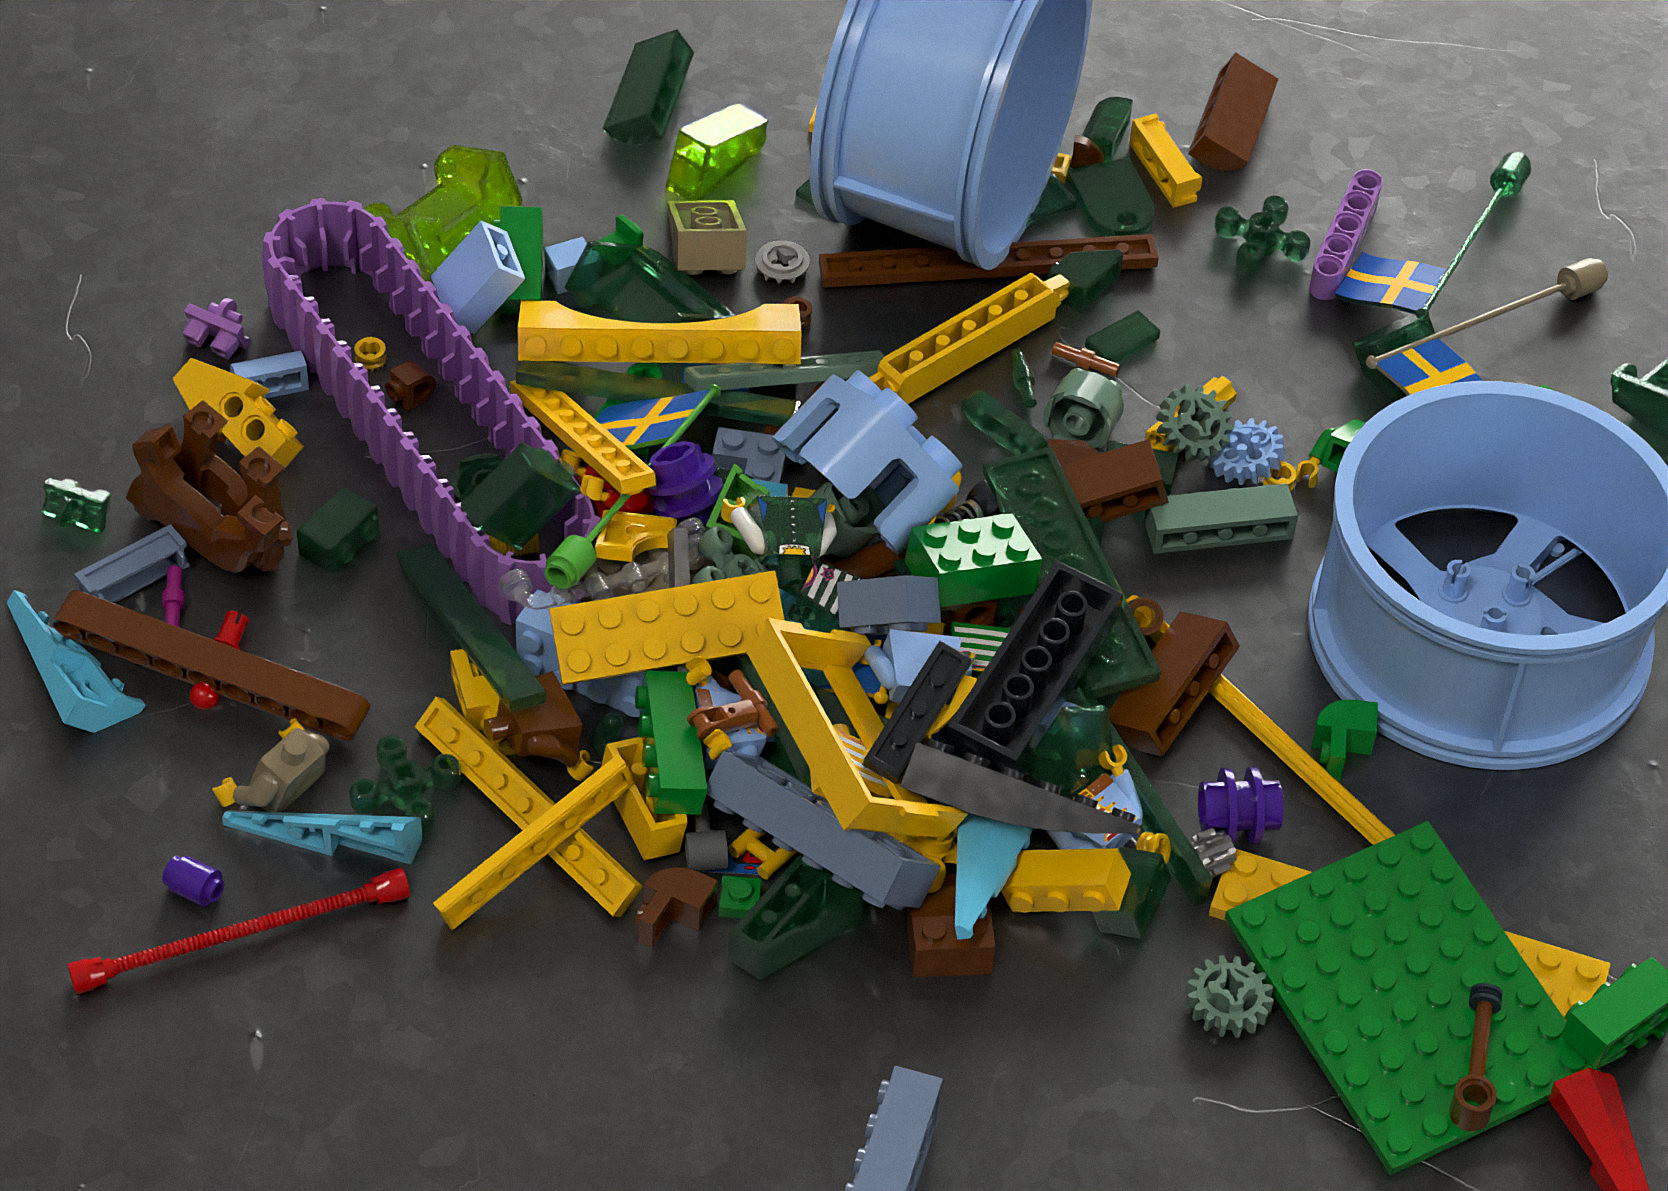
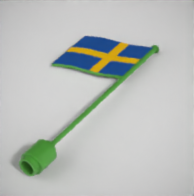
M711 384L708 390L675 397L639 400L606 407L595 420L629 450L665 443L662 447L664 448L676 443L713 397L720 396L721 388L717 384ZM622 494L586 538L570 535L564 539L546 561L544 574L551 585L558 589H567L575 586L596 561V551L591 544L592 541L631 495Z

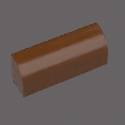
M1235 52L1218 73L1188 155L1206 166L1217 170L1231 171L1245 166L1249 162L1279 79Z
M1150 439L1011 480L1027 537L1032 544L1169 503Z
M1180 611L1103 718L1102 722L1109 731L1132 748L1163 757L1240 647L1228 622Z

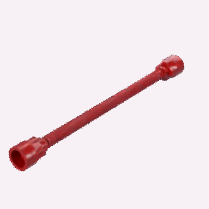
M400 867L371 878V882L363 884L360 890L359 888H356L355 891L352 889L350 892H342L341 895L336 894V897L334 895L331 898L326 897V900L324 898L321 901L318 899L316 902L312 901L311 904L308 902L306 905H297L296 908L283 909L282 912L277 911V914L275 912L272 915L267 914V917L265 915L262 918L257 917V920L253 918L252 921L250 919L247 922L242 921V924L240 922L237 925L232 924V927L230 925L227 928L222 927V930L220 928L217 931L212 930V933L211 931H208L207 934L204 932L202 936L198 934L197 937L194 935L192 938L188 937L187 940L183 938L182 941L177 940V943L175 941L172 944L167 943V946L165 944L162 947L159 945L157 949L153 947L152 950L150 948L147 951L142 950V953L138 951L137 954L132 953V956L130 954L127 957L122 956V959L120 957L117 960L111 958L101 960V957L88 958L68 963L67 966L75 994L77 995L107 984V979L116 977L119 972L124 973V970L126 972L129 969L134 970V967L138 969L139 966L144 967V964L148 966L149 963L154 964V961L156 963L159 960L164 961V958L169 960L170 957H179L180 954H189L190 951L193 953L195 950L199 951L200 948L202 950L205 947L209 948L210 945L213 947L215 944H224L225 941H234L235 938L248 937L249 934L254 935V932L258 934L259 931L264 932V929L266 931L269 928L274 929V926L276 928L279 925L282 927L284 924L288 925L289 922L291 924L294 921L298 922L299 919L303 921L304 918H313L314 915L327 914L328 911L333 912V909L337 911L338 908L343 909V906L347 908L348 905H357L358 902L361 904L363 901L368 903L377 901V904L400 901L410 898V889L405 872Z

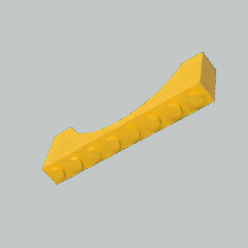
M521 300L518 322V361L801 364L799 304H763L754 310L740 315L703 322L639 323L587 315L569 309L557 301Z

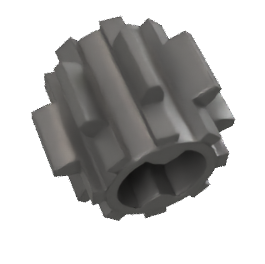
M1213 827L1197 833L1196 836L1191 837L1192 842L1186 845L1187 860H1189L1193 872L1195 871L1200 877L1206 874L1208 879L1219 876L1223 872L1231 870L1230 864L1237 860L1235 857L1236 849L1233 846L1231 837L1226 835L1223 830L1215 832Z

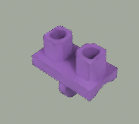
M225 298L219 305L212 302L208 307V311L190 303L184 310L189 320L182 335L190 344L201 347L207 336L211 334L215 336L210 345L212 351L218 356L230 359L238 346L247 349L251 343V339L243 334L244 328L240 325L243 315L236 312L237 304L232 299Z

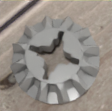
M781 240L763 245L756 254L755 263L757 273L764 274L766 281L776 279L778 284H780L782 280H788L793 284L796 277L804 278L806 270L809 269L810 259L807 251L802 246L794 242ZM777 258L779 259V261H782L783 264H788V266L783 267L781 264H777Z

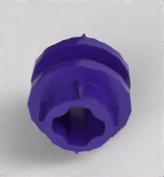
M678 442L658 450L650 458L651 465H648L655 472L656 486L646 488L648 493L657 496L653 502L656 514L662 517L677 519V528L691 529L706 524L724 487L722 479L713 475L716 470L713 456L702 453L699 444L695 445L692 442Z
M1248 767L1245 771L1244 780L1235 781L1231 768H1221L1217 781L1200 782L1198 817L1201 831L1212 827L1215 832L1223 830L1226 835L1231 837L1232 843L1235 842L1237 831H1246L1249 843L1260 844L1264 830H1280L1282 827L1283 793L1279 780H1262L1259 768Z

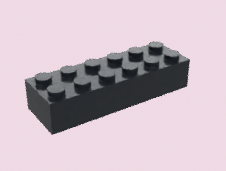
M1056 560L948 724L945 744L955 747L953 754L963 758L965 752L990 760L989 768L1000 772L1002 766L1020 772L1117 621L1123 593Z

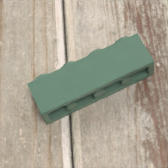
M1286 483L1167 496L1169 503L1146 509L1144 518L1153 554L1290 540L1294 538L1298 514L1288 484Z

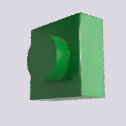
M722 875L718 917L758 920L761 879Z

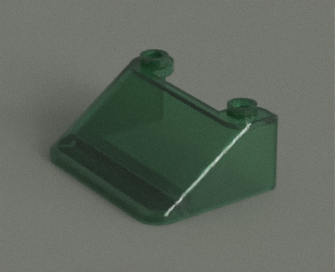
M589 241L564 287L575 296L574 301L580 306L592 309L594 304H600L619 321L692 323L735 316L731 310L687 274L683 273V271H678L677 267L661 253L644 245ZM653 363V364H655V365H657V366H660V364H668V363Z

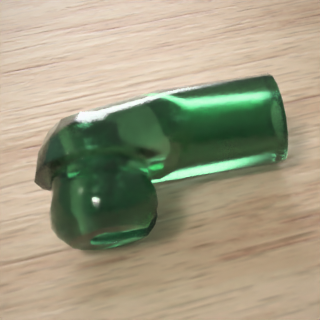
M608 713L604 719L599 721L591 738L592 745L602 760L606 744L617 742L621 734L620 730L623 727L622 718L615 713Z

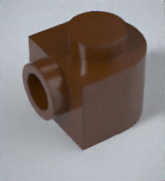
M407 361L390 370V381L385 384V389L393 401L400 403L405 409L410 411L431 397L436 387V380L415 361Z

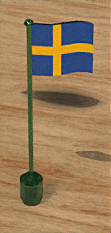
M1521 152L1508 153L1502 157L1490 176L1491 187L1496 193L1447 269L1420 262L1381 258L1362 252L1336 290V298L1355 304L1392 308L1415 314L1421 321L1427 320L1430 316L1428 311L1500 197L1515 196L1524 186L1531 174L1529 158Z

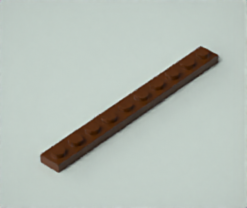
M1153 234L1012 242L1005 260L991 270L979 268L975 264L962 260L957 251L944 246L819 254V269L822 286L825 288L1023 276L1029 273L1039 275L1158 267L1159 256Z

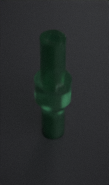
M1017 348L1010 353L1014 367L1012 373L1016 389L1020 390L1023 406L1025 408H1033L1037 405L1033 388L1035 385L1033 371L1027 366L1024 351Z

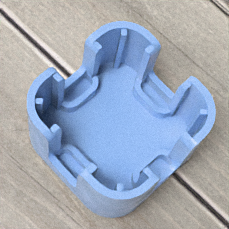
M856 370L847 381L832 374L772 437L775 444L790 460L801 465L808 462L849 499L856 498L870 485L876 491L885 507L876 517L873 524L877 527L881 538L886 542V546L897 555L908 546L911 527L928 525L960 491L951 479L963 467L958 458L935 437L930 436L926 439L912 426L918 419V416L902 398L887 387L881 391L874 382L859 370Z

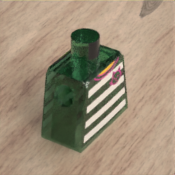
M815 561L805 577L795 572L796 585L780 584V578L777 583L779 589L794 596L787 612L791 620L801 623L804 629L830 633L833 629L849 631L850 629L840 628L837 582L863 580L864 578L824 562ZM786 567L784 570L791 571L792 569Z

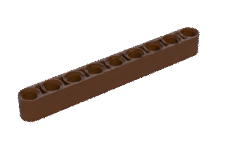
M72 590L52 621L54 629L71 640L192 685H196L199 682L212 686L211 690L219 695L289 721L295 718L302 726L340 740L352 741L371 707L364 697L353 691L82 591Z

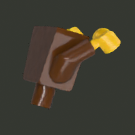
M547 672L534 679H529L525 676L516 677L500 695L497 716L484 720L483 726L487 739L491 742L507 737L517 755H535L556 759L567 766L569 774L574 779L583 781L594 771V767L587 764L590 760L589 753L586 750L580 752L577 750L583 724L554 672Z

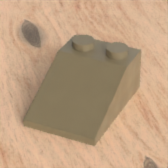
M734 200L667 201L673 257L678 271L697 275L703 273V270H716L721 274H733L737 270H746L747 230Z

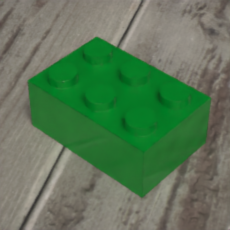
M999 514L990 517L911 527L905 563L913 576L938 578L940 607L1034 594L1042 562L1041 556L1013 514Z

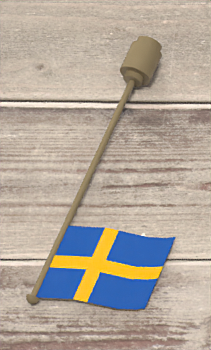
M1587 258L1560 269L1557 275V285L1380 356L1374 357L1370 355L1366 359V365L1370 369L1377 368L1407 396L1446 384L1483 381L1465 360L1440 339L1559 291L1566 298L1575 300L1600 290L1608 280V270L1599 259Z

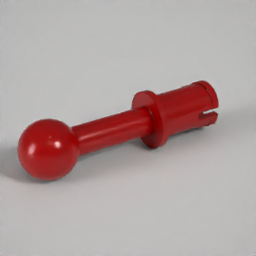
M227 611L217 637H214L212 640L240 650L238 645L249 623V619L242 614L239 621L235 624L239 612ZM199 682L191 688L190 701L198 709H210L218 704L220 695L211 690V685Z

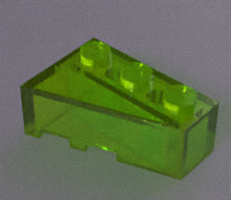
M736 103L679 129L665 187L689 201L703 200L761 150L767 139L766 129L769 120Z

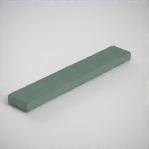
M878 350L801 357V364L739 362L684 368V381L695 392L708 390L711 384H717L721 390L826 381L832 374L841 379H849L856 370H859L867 377H871L877 373L878 364L885 355Z

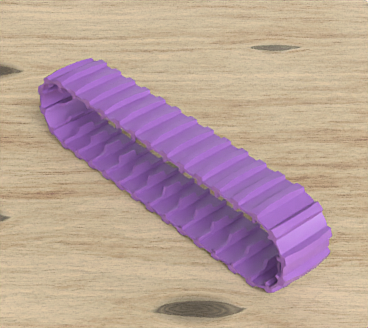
M324 198L312 199L308 205L295 210L286 209L279 214L278 223L272 232L265 233L262 254L264 282L274 323L279 330H286L292 348L295 351L301 350L308 370L311 374H318L321 388L326 395L334 396L337 410L343 418H350L353 432L359 441L366 440L370 456L376 464L382 463L384 465L386 477L393 487H400L404 503L410 511L416 510L418 512L421 527L426 534H433L435 536L437 548L444 558H451L455 574L460 581L470 584L473 599L478 606H486L500 616V622L513 626L516 623L517 617L537 589L573 604L584 603V576L575 586L567 589H558L551 585L545 577L544 570L547 561L545 554L540 555L539 561H524L514 559L513 552L508 551L506 556H504L500 551H494L490 548V538L487 534L484 535L482 526H472V513L470 510H466L465 503L454 502V489L452 486H449L448 480L446 478L437 479L436 464L434 461L432 462L429 455H420L419 441L417 438H414L413 432L402 431V418L397 414L396 409H386L385 395L378 385L369 386L368 371L364 368L363 364H353L351 348L347 345V342L345 340L336 341L335 328L330 319H320L318 303L314 297H304L301 274L315 268L322 267L324 272L328 271V266H345L351 268V273L357 274L361 270L372 276L374 288H377L379 293L386 292L388 294L389 308L393 310L395 315L403 314L407 332L409 331L412 337L419 336L421 338L422 352L426 353L428 359L436 358L440 376L442 375L445 381L452 380L454 382L455 396L459 397L462 404L469 403L471 405V417L473 420H476L478 426L488 427V440L491 443L494 442L496 449L505 450L506 464L508 466L511 465V470L514 473L521 472L523 474L524 488H529L531 496L539 495L542 512L547 513L549 520L557 519L560 536L564 535V538L570 535H577L583 538L588 536L601 520L597 516L595 500L581 494V486L578 484L576 471L570 464L562 463L557 446L552 440L546 441L543 438L540 424L534 416L527 417L524 413L523 403L516 393L510 394L507 391L505 378L498 370H491L486 353L482 348H475L472 345L469 331L464 325L458 326L456 324L453 310L447 303H440L434 285L431 281L424 282L420 267L414 259L408 260L406 258L403 245L398 238H391L389 236L387 224L382 217H374L362 209L361 203L352 200L347 203L327 202ZM597 537L591 543L594 549Z

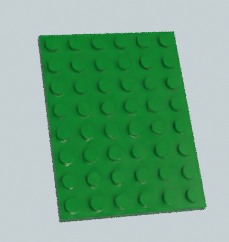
M1428 821L1226 911L1225 920L1252 962L1255 963L1259 973L1265 972L1267 975L1266 984L1273 985V995L1390 1176L1549 1101L1555 1081L1586 1068L1600 1071L1599 1068H1594L1561 1037L1567 1021ZM1478 983H1489L1496 985L1503 992L1501 1010L1492 1014L1484 1076L1494 1085L1497 1096L1488 1124L1478 1131H1466L1460 1129L1452 1122L1449 1108L1458 1081L1468 1076L1476 1011L1469 1007L1470 989ZM1467 1100V1101H1466V1102H1467L1468 1104H1470V1105L1480 1106V1105H1479L1477 1102H1475V1101H1471V1100Z

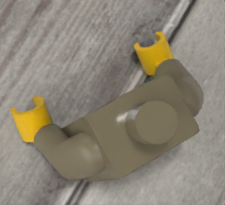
M295 718L289 721L291 725L286 730L278 732L282 740L259 760L249 786H237L232 777H228L222 780V785L214 787L212 790L222 807L236 802L240 805L261 807L265 812H282L324 775L326 753L329 750L327 739L318 733L304 729Z

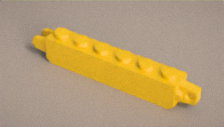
M1029 273L886 355L878 364L877 373L869 377V379L881 391L884 390L883 383L886 380L891 381L895 388L894 392L909 404L1053 320L1056 308L1068 296L1070 282L1061 274L1043 282L1035 274Z

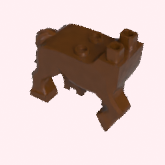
M204 400L183 415L184 438L180 441L177 440L173 427L168 423L163 427L147 430L133 443V453L140 466L141 473L133 480L126 499L134 505L136 512L146 520H157L165 526L171 524L190 547L223 570L238 573L250 565L261 572L274 571L277 568L279 562L284 557V546H290L292 541L291 529L281 505V494L278 484L279 477L284 470L283 465L258 446L239 461L243 480L234 469L215 454L218 436L228 420Z

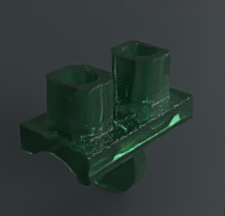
M48 478L44 482L45 500L42 514L55 518L57 526L66 529L71 524L97 533H101L105 529L106 514L110 511L111 494L100 489L94 492L81 489L78 482L68 478L62 482Z

